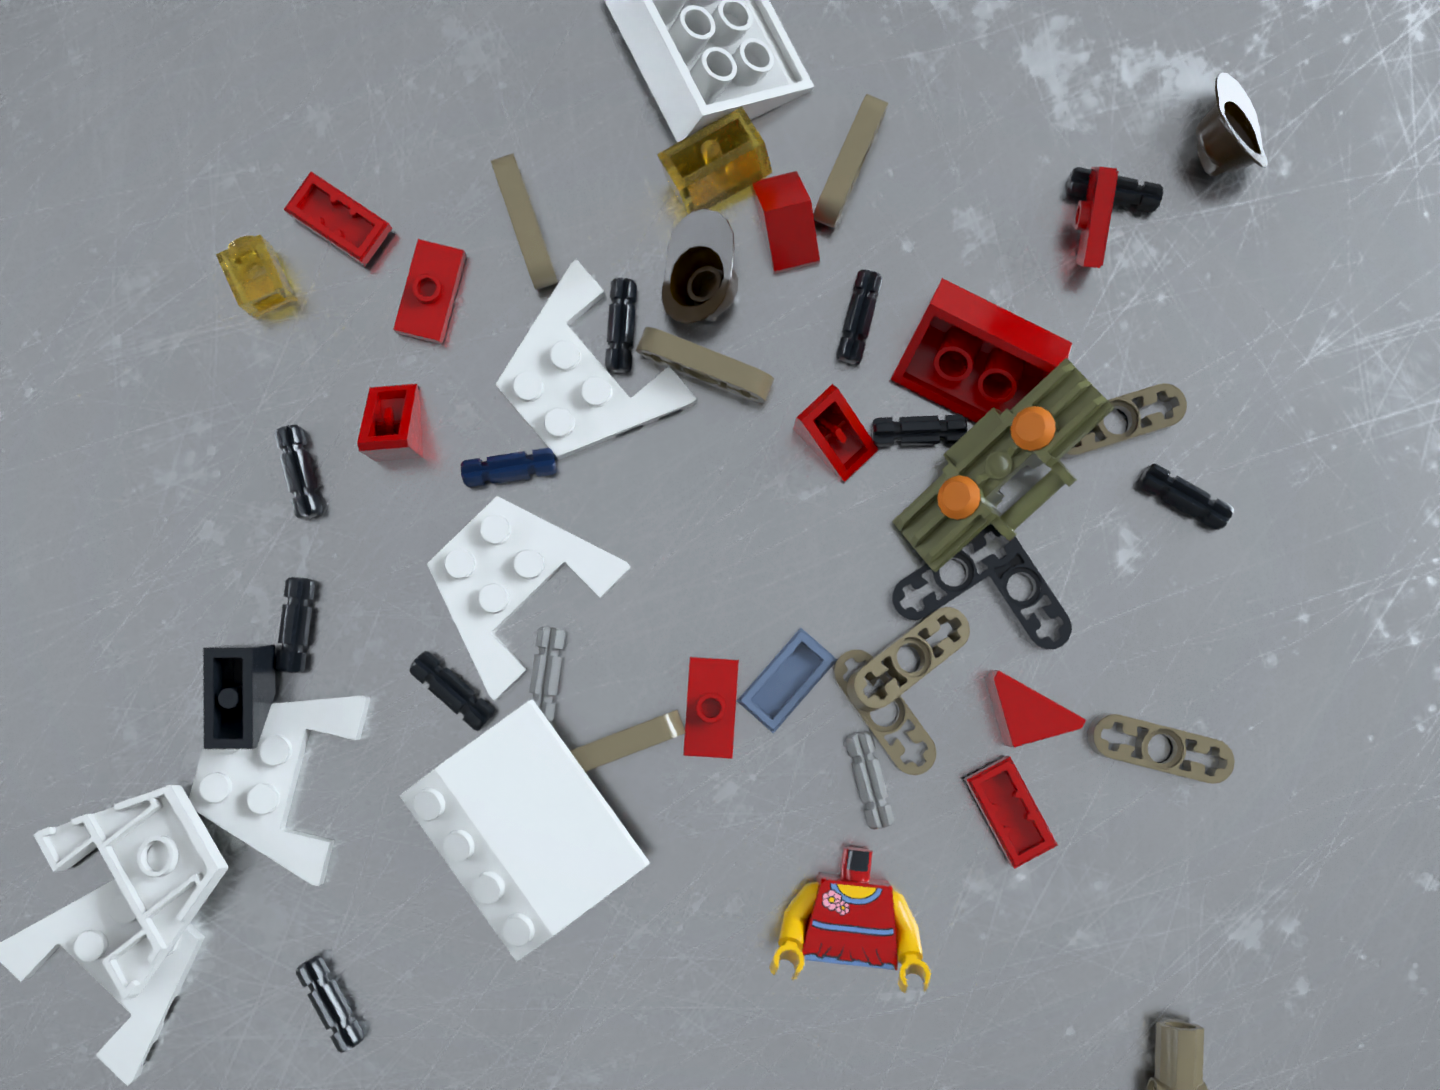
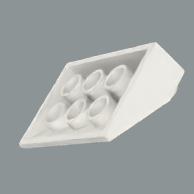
M604 0L678 145L735 112L738 113L740 124L742 125L809 93L814 88L807 71L769 0Z
M533 699L527 701L459 750L400 795L402 801L516 962L554 937L650 864L647 857Z

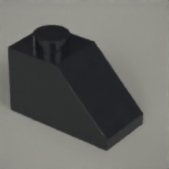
M275 644L222 645L203 648L204 749L257 748L275 696Z

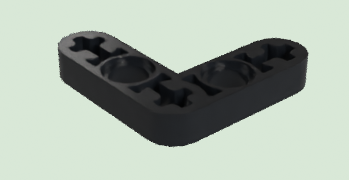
M992 524L986 526L967 544L972 555L985 547L987 542L984 536L986 534L992 539L1001 537L1005 543L999 549L1002 555L1000 559L995 554H991L977 562L984 569L981 573H977L973 559L961 549L951 558L960 561L966 569V577L961 585L949 586L945 584L940 577V569L934 572L926 563L900 580L890 593L892 611L901 619L916 621L928 616L986 578L1025 639L1033 647L1040 650L1059 648L1069 640L1072 632L1069 616L1016 536L1009 541ZM928 571L933 586L943 594V597L937 600L936 594L933 591L921 598L919 602L922 609L919 612L913 607L904 609L900 603L905 597L902 589L908 586L910 590L915 591L929 583L922 577V574ZM1022 573L1028 576L1033 584V592L1025 601L1015 600L1009 595L1007 583L1013 574ZM1043 598L1046 606L1037 609L1044 619L1050 620L1055 618L1057 620L1058 626L1053 630L1056 638L1052 640L1049 636L1039 637L1036 633V630L1041 627L1039 619L1035 613H1030L1025 618L1021 613V609L1031 607Z

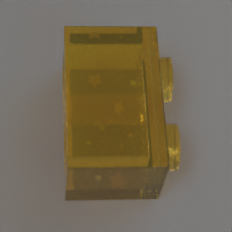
M742 106L657 154L668 184L687 215L693 211L710 209L773 173L765 142Z

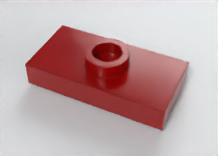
M1091 167L1086 201H1079L1075 214L1074 228L1075 230H1081L1076 264L1093 268H1101L1103 266L1119 173L1117 168Z
M312 171L283 209L289 216L364 266L367 265L392 230L391 225Z
M421 239L417 240L393 328L397 334L443 345L467 256L464 250Z
M690 657L683 756L733 758L739 660Z
M1005 756L964 778L1012 868L1015 869L1058 846L1010 756Z

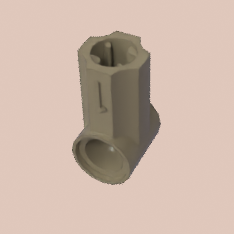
M1174 1020L1156 1022L1155 1078L1151 1077L1148 1080L1147 1090H1208L1207 1085L1203 1081V1027L1197 1024Z

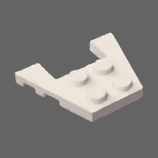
M577 259L566 270L495 384L543 442L552 449L559 460L615 438V435L640 425L645 426L655 422L660 417L680 409L682 411L690 408L697 403L695 395L670 366L633 397H629L569 326L606 296L604 290Z
M498 496L427 563L483 684L494 701H497L528 671L523 663L495 636V632L564 564H567L601 599L632 569L626 561Z
M360 695L273 703L257 748L204 749L203 743L189 800L196 812L314 886L324 884L335 840L287 829V819L310 730L351 740H360L371 697Z
M168 785L116 803L114 807L73 818L71 822L57 827L44 828L33 835L53 872L67 871L95 848H98L142 927L140 932L102 960L122 1000L135 998L142 992L229 868L181 785Z
M114 879L0 942V962L22 982L31 978L60 946L65 949L131 1014V1017L96 1054L128 1086L141 1075L145 1067L144 1061L152 1044L159 1037L164 1026L163 1020L174 997L178 996L205 936L190 923L142 992L135 998L122 1000L102 960L140 932L142 927Z

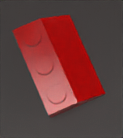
M942 278L890 380L977 423L993 407L1002 413L1007 408L1011 410L1065 358L1068 359L1073 343Z

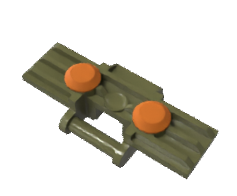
M1065 358L1011 410L1007 408L1002 413L993 407L946 451L943 456L948 461V464L942 469L944 473L892 521L893 524L934 572H937L990 523L1007 540L1011 541L1017 535L1015 529L1065 484L1070 487L1077 481L1060 459L1115 407ZM1043 463L1052 469L1004 514L998 511L997 505L1005 497L1000 491L1001 487L1026 465L1035 469Z

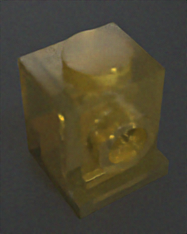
M262 235L240 237L232 241L228 245L227 250L216 254L238 306L253 318L298 299L286 278L272 245ZM266 270L265 274L254 278L256 272Z

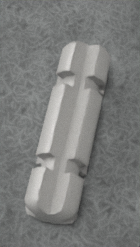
M540 627L536 639L539 654H534L529 693H533L532 699L550 723L554 719L556 703H552L553 696H557L562 657H558L559 649L563 650L565 633L560 628Z
M860 732L846 737L849 756L854 757L855 761L852 764L861 802L866 803L867 806L866 809H863L867 825L871 829H881L894 824L891 805L885 801L888 793L879 759L877 757L874 758L873 755L876 748L871 733Z

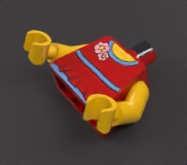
M843 847L840 875L819 873L816 882L803 886L784 911L778 940L780 948L776 951L770 963V971L773 975L776 974L779 960L782 959L790 961L794 966L792 980L798 978L804 966V960L897 970L899 962L902 966L899 971L898 986L902 992H907V979L905 976L908 974L919 975L923 981V991L925 992L928 989L931 972L927 964L922 961L923 953L918 925L902 894L893 891L892 885L887 880L870 878L872 850Z

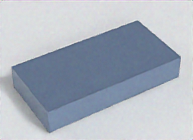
M800 628L738 698L737 702L774 734L838 659Z

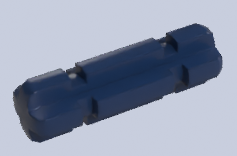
M542 448L532 450V454L529 455L522 451L489 456L487 461H482L480 458L469 459L461 462V477L464 485L475 487L485 485L488 480L495 484L531 478V474L535 473L537 477L548 476L556 473V458L552 449Z

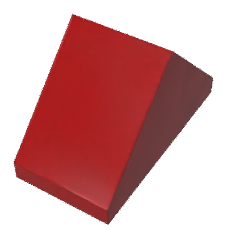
M794 171L751 182L773 273L777 274L820 263L812 202L798 172Z
M417 384L369 388L357 441L359 452L375 462L423 458L420 399Z
M833 384L795 419L793 430L843 482L879 450L838 387Z
M990 670L985 678L1005 746L1014 748L1082 729L1086 722V719L999 670Z

